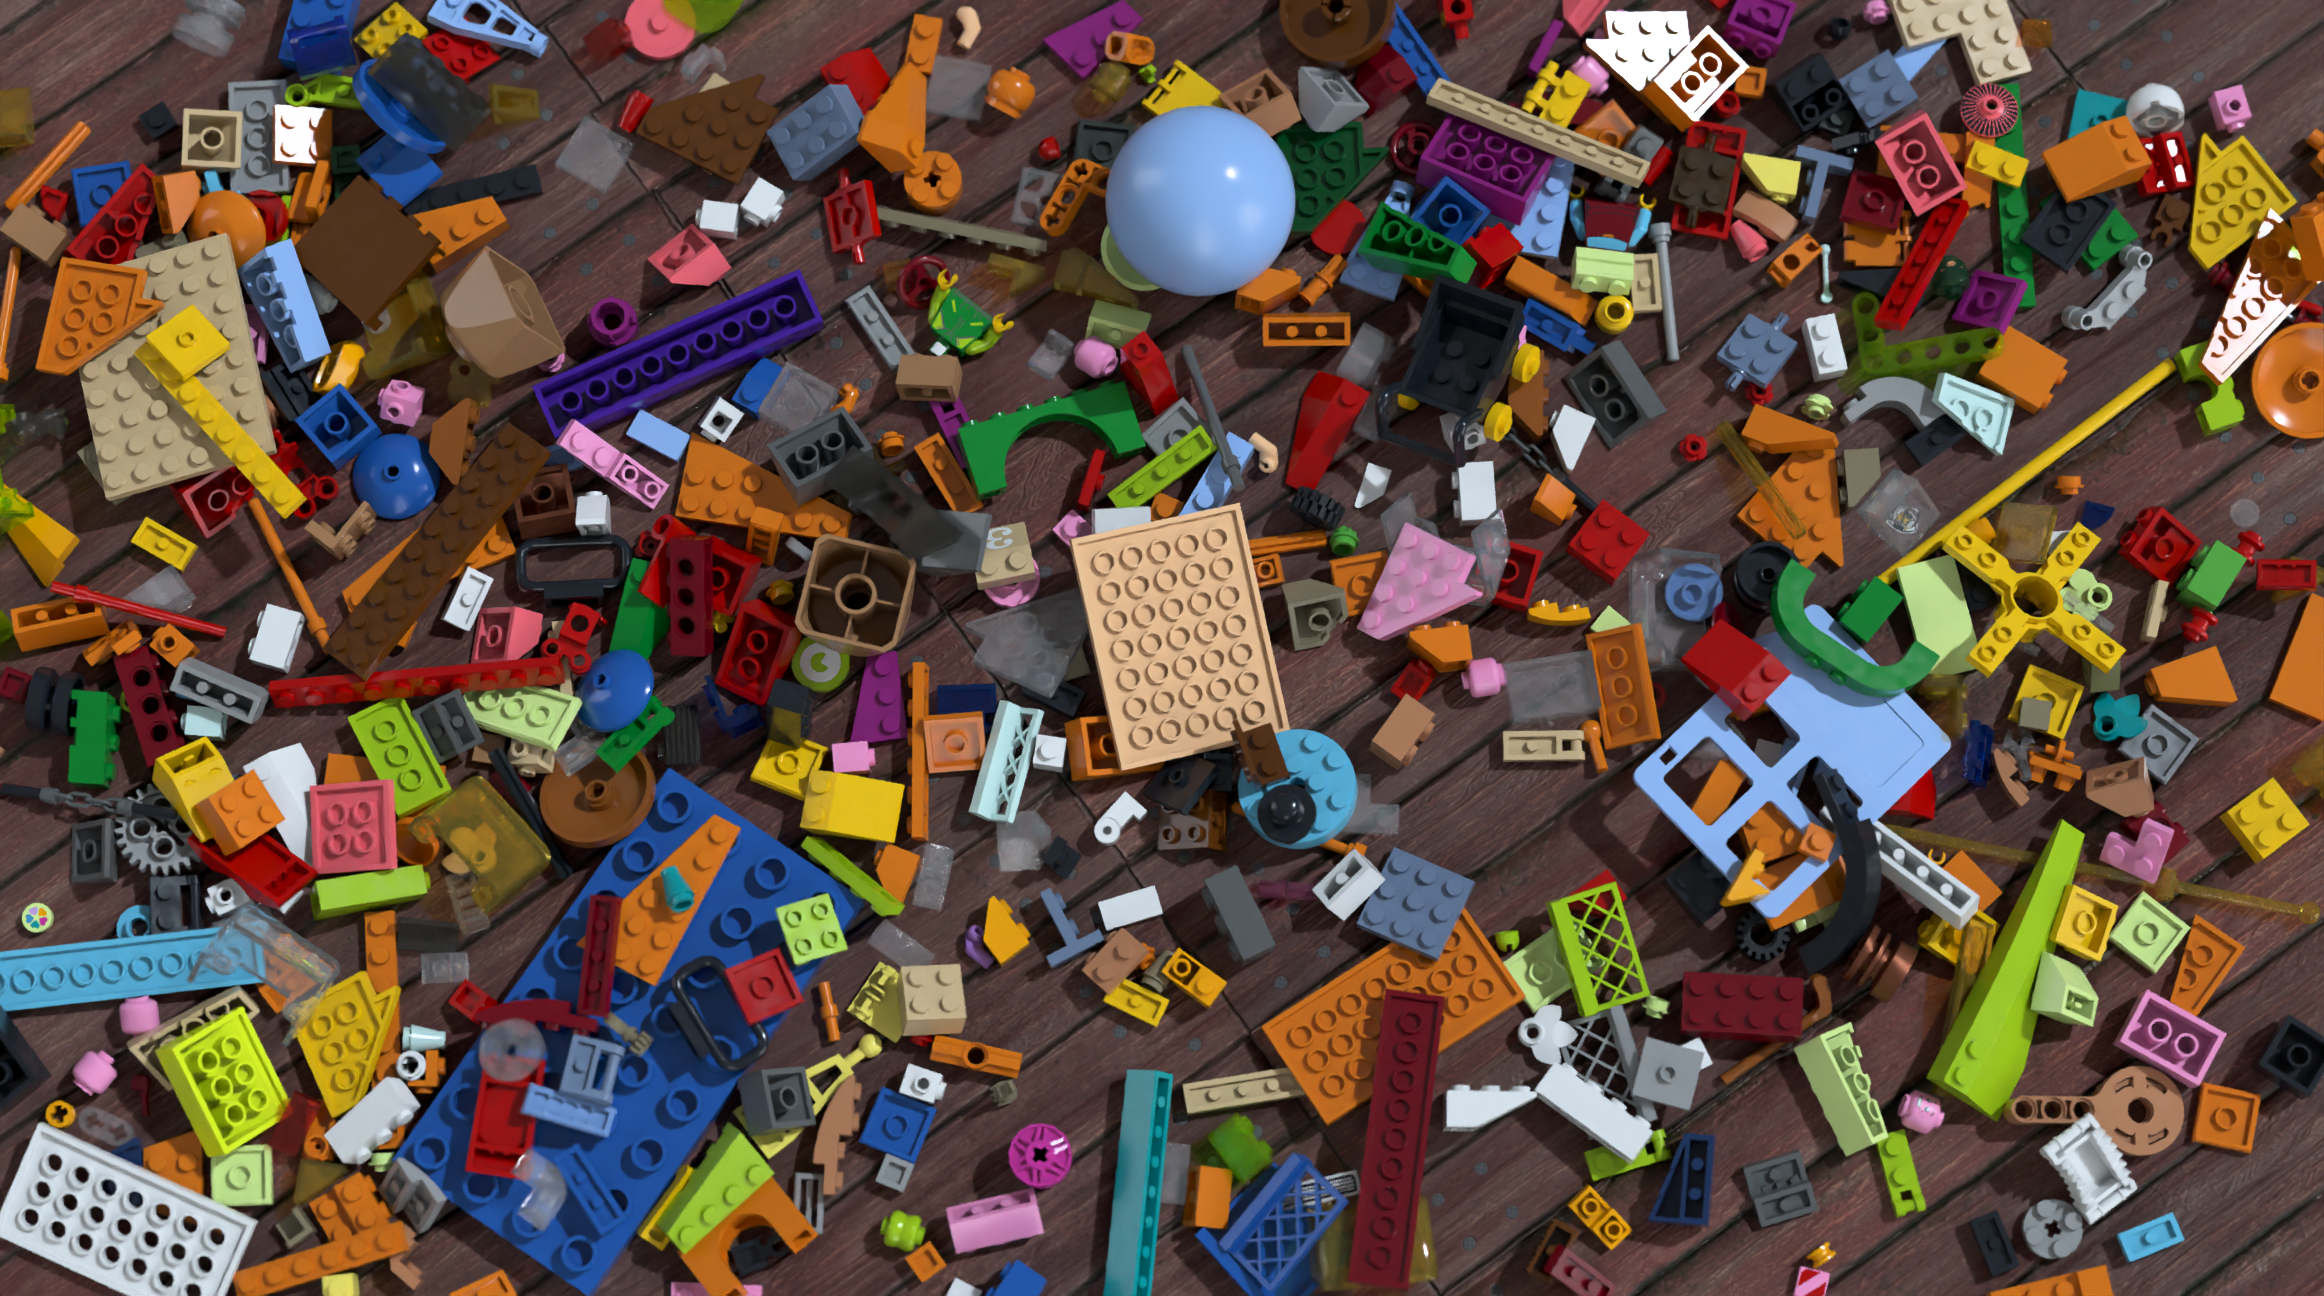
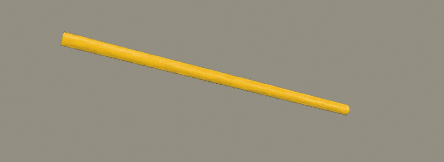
M2169 358L2164 360L1877 577L1890 586L1898 580L1896 568L1922 562L1942 547L1960 525L1966 528L1976 518L1979 519L2174 372L2176 366Z

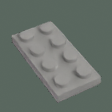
M287 80L228 82L229 111L243 112L241 169L230 171L231 191H240L243 196H246L251 191L260 189L271 191L276 195L291 194L290 165L272 163V107L275 104L289 106L285 99V91L288 88Z

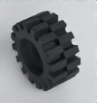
M1304 486L1298 487L1288 507L1292 513H1295L1297 517H1301L1305 522L1308 521L1311 525L1330 532H1335L1346 511L1345 507H1342V504L1336 502L1335 499L1327 497L1328 495L1324 493H1319L1318 490H1312L1310 487Z
M1756 908L1749 910L1740 918L1735 926L1734 938H1736V948L1739 947L1740 953L1743 956L1746 955L1751 961H1771L1785 950L1790 938L1788 937L1789 927L1784 926L1772 931L1773 939L1771 943L1766 946H1759L1751 939V929L1754 925L1760 923L1769 925L1766 918Z

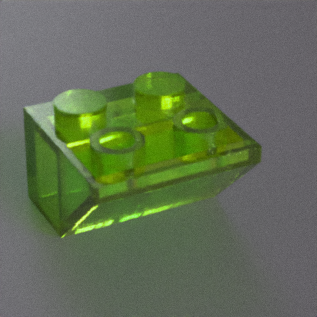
M1236 1112L1211 1132L1207 1139L1243 1186L1272 1164L1273 1160L1270 1157L1273 1156V1151L1264 1139L1258 1141L1253 1135L1255 1127L1246 1115L1240 1117Z

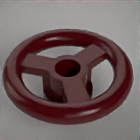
M1423 121L1406 123L1399 127L1391 138L1389 146L1391 159L1395 166L1407 175L1417 176L1418 168L1410 167V165L1416 158L1422 156L1430 144V139L1426 134L1416 133L1415 130H1424L1434 137L1438 129L1430 123ZM1406 133L1409 138L1407 143L1409 152L1401 160L1398 153V144ZM1420 144L1423 146V149L1417 151L1413 146Z
M932 255L918 256L910 260L902 268L897 278L896 290L898 297L906 306L913 309L928 308L932 296L920 301L914 299L921 291L936 288L939 284L937 279L929 275L928 270L924 268L923 264H932L940 272L947 269L944 276L950 282L949 270L940 258ZM905 281L912 287L907 293L905 291Z

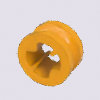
M55 1101L46 1110L48 1123L60 1129L71 1126L76 1117L73 1106L64 1101ZM58 1107L68 1111L62 1123L58 1119L54 1120L53 1115L58 1113Z
M1828 1241L1806 1256L1808 1260L1811 1259L1814 1262V1269L1837 1254L1829 1249L1830 1244Z

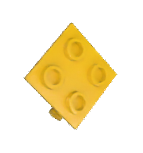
M395 2L362 31L354 41L374 59L385 60L399 65L403 62L400 56L405 60L408 59L405 52L408 50L413 54L414 51L411 46L416 50L422 44L421 41L429 36V33L421 23Z

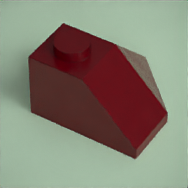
M1385 43L1373 57L1358 65L1354 89L1370 106L1364 112L1370 119L1414 90L1417 86L1418 77L1404 57L1389 44Z

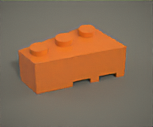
M492 196L413 215L423 224L419 229L424 234L430 231L442 242L438 247L446 255L443 257L436 252L429 260L436 273L441 272L511 229L507 219Z

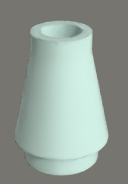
M412 1024L411 1027H403L402 1051L424 1052L426 1050L445 1049V1031H436Z

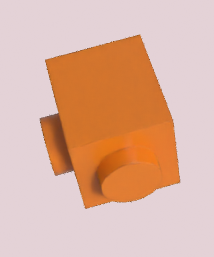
M170 623L166 627L161 626L151 638L153 641L149 644L176 669H178L180 662L188 657L194 658L201 651Z

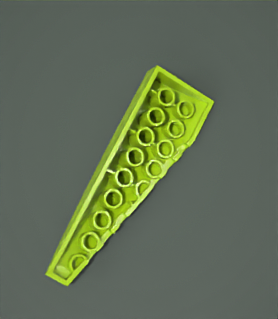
M2059 819L1926 1077L1998 1122L2004 1105L2009 1100L2025 1068L2039 1014L2031 1010L2042 952L2054 955L2056 943L2048 939L2066 884H2072L2085 836L2084 833Z

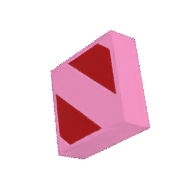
M1800 1266L1793 1296H1825L1830 1273Z

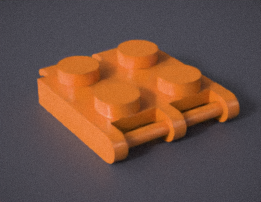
M1902 210L1900 219H1903V235H1900V220L1895 236L1843 223V237L1853 238V240H1846L1844 242V262L1854 263V268L1859 269L1902 268L1909 256V243H1912V236L1909 235L1911 211ZM1900 244H1903L1904 260H1901Z

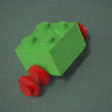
M2251 530L2239 532L2237 539L2240 543L2237 548H2229L2218 540L2210 546L2205 544L2190 563L2194 568H2190L2187 574H2184L2177 583L2175 589L2179 592L2174 599L2191 609L2190 612L2194 616L2191 622H2183L2181 625V629L2184 631L2183 636L2189 641L2198 644L2199 641L2206 642L2208 640L2207 628L2209 626H2216L2219 622L2212 611L2219 605L2242 566L2253 567L2255 560L2252 556L2255 551L2262 552L2264 550L2263 538L2256 532Z

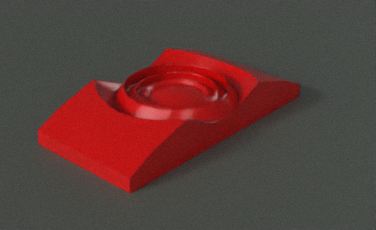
M1696 120V122L1688 127L1685 146L1701 149L1704 146L1706 133H1712V136L1716 134L1718 138L1714 152L1721 156L1735 159V169L1724 214L1721 217L1709 213L1699 214L1696 229H1690V226L1686 228L1684 224L1688 210L1674 204L1671 230L1727 241L1747 129Z
M266 833L227 856L224 855L214 838L201 843L197 836L192 834L187 840L189 846L211 870L229 876L238 883L249 898L272 908L278 909L313 880L318 873L317 870Z
M486 1051L465 1171L526 1180L534 1145L537 1118L522 1114L520 1111L528 1084L532 1083L543 1087L546 1060Z

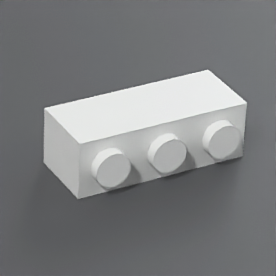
M386 1077L324 1136L343 1163L362 1164L372 1156L371 1152L377 1146L386 1143L392 1138V1133L399 1126L408 1123L413 1118V1113L420 1107V1104L401 1078Z

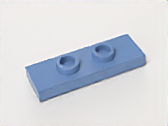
M529 1083L520 1113L608 1138L616 1108L600 1106L592 1101L560 1094L559 1091Z

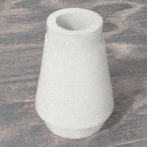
M416 1051L402 1053L396 1062L397 1073L405 1080L418 1079L426 1070L424 1057ZM414 1063H418V1068L412 1073L411 1066Z

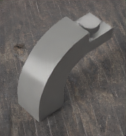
M1884 377L1862 385L1856 392L1861 401L1855 398L1843 407L1845 412L1840 417V421L1847 428L1874 409L1891 407L1907 415L1918 431L1921 432L1946 413L1932 402L1934 393L1926 386L1907 378Z

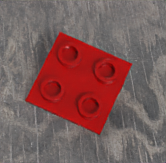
M441 29L421 41L427 49L426 53L428 55L431 54L437 61V65L443 67L442 71L448 73L454 80V85L461 88L466 87L470 83L469 77L501 59L487 41L454 34L445 29Z

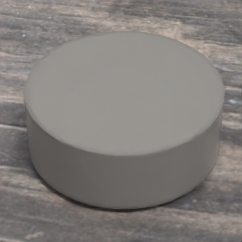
M792 536L784 543L788 549L805 562L811 558L812 551Z

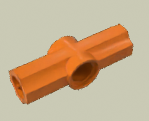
M935 1034L930 1060L969 1068L972 1071H982L1018 1079L1023 1053L987 1046L980 1042H968ZM974 1049H980L985 1053L984 1061L980 1064H972L968 1060L969 1053Z

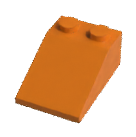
M2126 115L2102 122L2041 154L2067 203L2139 181L2152 164Z
M1108 716L1083 717L1064 723L1072 781L1159 771L1165 764V761L1120 771Z
M1802 853L1794 855L1762 870L1758 879L1768 890L1773 891L1809 856ZM1842 856L1834 861L1779 916L1773 919L1766 918L1771 931L1841 901L1845 884V863Z

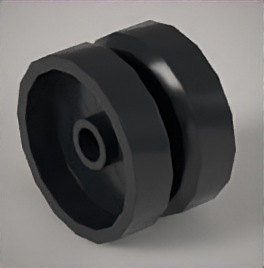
M1765 541L1754 544L1744 552L1733 572L1732 579L1734 594L1743 606L1753 612L1771 613V593L1778 575L1791 558L1799 563V559L1791 549L1781 543Z
M38 667L32 676L26 698V728L30 731L44 733L51 727L55 735L71 737L75 730V727H70L71 717H76L77 699H71L72 690L85 691L83 675L77 672L65 671L59 677L57 670L53 668Z

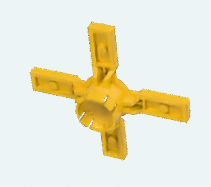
M2077 522L2037 573L2023 572L2018 574L2009 567V562L2005 557L1963 525H1960L1942 549L1989 584L2001 596L1996 611L1993 612L1995 623L1968 654L1965 661L1989 678L2019 640L2022 643H2030L2046 630L2053 636L2060 638L2096 667L2108 674L2126 649L2080 614H2070L2063 608V598L2060 593L2063 586L2099 544L2101 538ZM2024 595L2025 599L2034 603L2038 609H2042L2040 612L2042 617L2030 616L2023 612L2017 606L2014 597L2022 598Z

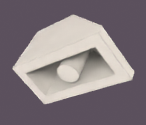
M1564 404L1561 412L1555 410L1548 426L1553 428L1550 438L1562 469L1566 475L1570 476L1596 418Z
M586 492L585 496L578 497L576 526L581 536L611 534L610 500L602 492Z

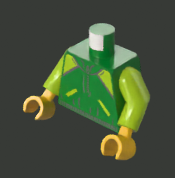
M944 269L937 277L939 284L936 286L930 300L928 322L930 324V331L937 340L928 351L933 356L947 355L950 350H953L960 357H964L966 354L975 355L990 350L1003 335V331L1009 330L1014 326V322L1009 321L1004 326L1002 318L1006 313L998 314L993 318L955 287L950 291L949 287L957 282L958 275H953L951 282H949L944 276L947 269Z

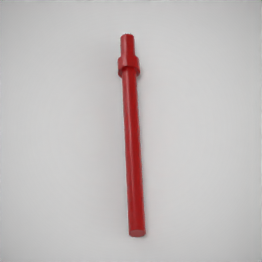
M54 580L51 584L50 592L72 597V601L84 604L87 601L223 639L227 627L88 590V586L80 584L73 586Z

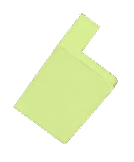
M1096 300L1089 317L1084 340L1091 336H1097L1114 348L1121 350V347L1142 331H1147L1151 314Z

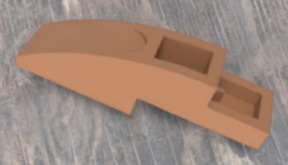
M849 1075L839 1087L824 1114L819 1128L813 1164L825 1166L824 1196H837V1190H842L843 1172H838L839 1160L845 1159L846 1142H840L841 1137L853 1138V1130H859L860 1113H854L855 1101H861L862 1083H856L857 1078L855 1075Z

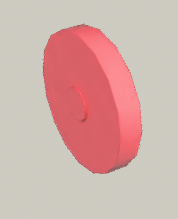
M634 0L629 6L625 18L626 34L633 48L644 57L657 61L670 60L683 54L693 43L697 31L696 15L688 0Z

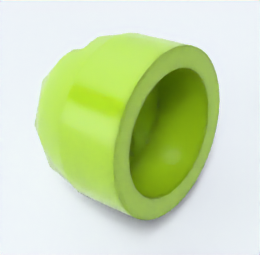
M1518 930L1495 933L1497 947L1501 951L1506 952V945L1510 944L1511 950L1514 951L1519 945Z

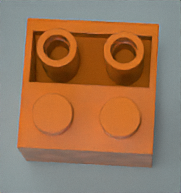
M1268 268L1259 277L1237 289L1235 308L1263 316V313H1269L1297 298L1300 292L1302 277L1297 276V272L1291 269L1281 268L1279 271Z
M1460 621L1443 623L1442 628L1432 629L1431 625H1419L1414 627V631H1409L1406 640L1407 648L1421 659L1432 664L1439 673L1466 670V666L1471 664L1473 658L1468 624L1461 625Z

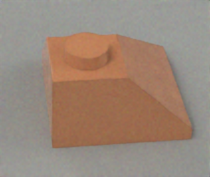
M2145 757L2087 771V798L2124 817L2131 815L2133 817H2141L2154 810V797Z

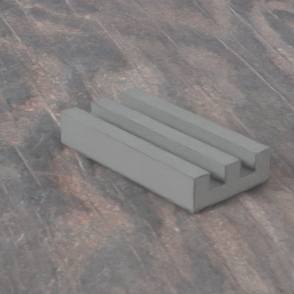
M795 1173L794 1204L799 1210L801 1179H807L805 1218L810 1224L812 1221L813 1180H819L817 1226L813 1228L818 1234H823L824 1174Z

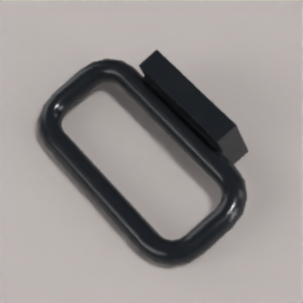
M613 534L533 538L525 540L516 549L514 557L515 578L523 590L530 593H544L546 609L568 608L569 604L572 605L573 602L586 606H605L604 590L618 589L626 583L632 562V551L624 538ZM615 546L620 551L621 571L614 578L534 582L527 577L526 556L531 550Z
M704 955L698 957L675 972L671 981V989L678 1002L669 1006L668 1013L699 1063L711 1054L714 1061L727 1071L744 1069L766 1054L769 1047L767 1031L761 1021L751 1025L750 1028L757 1038L756 1047L737 1059L727 1058L684 990L683 982L687 977L704 967L713 968L739 1010L740 1008L724 975V971L728 969L726 965L714 956Z

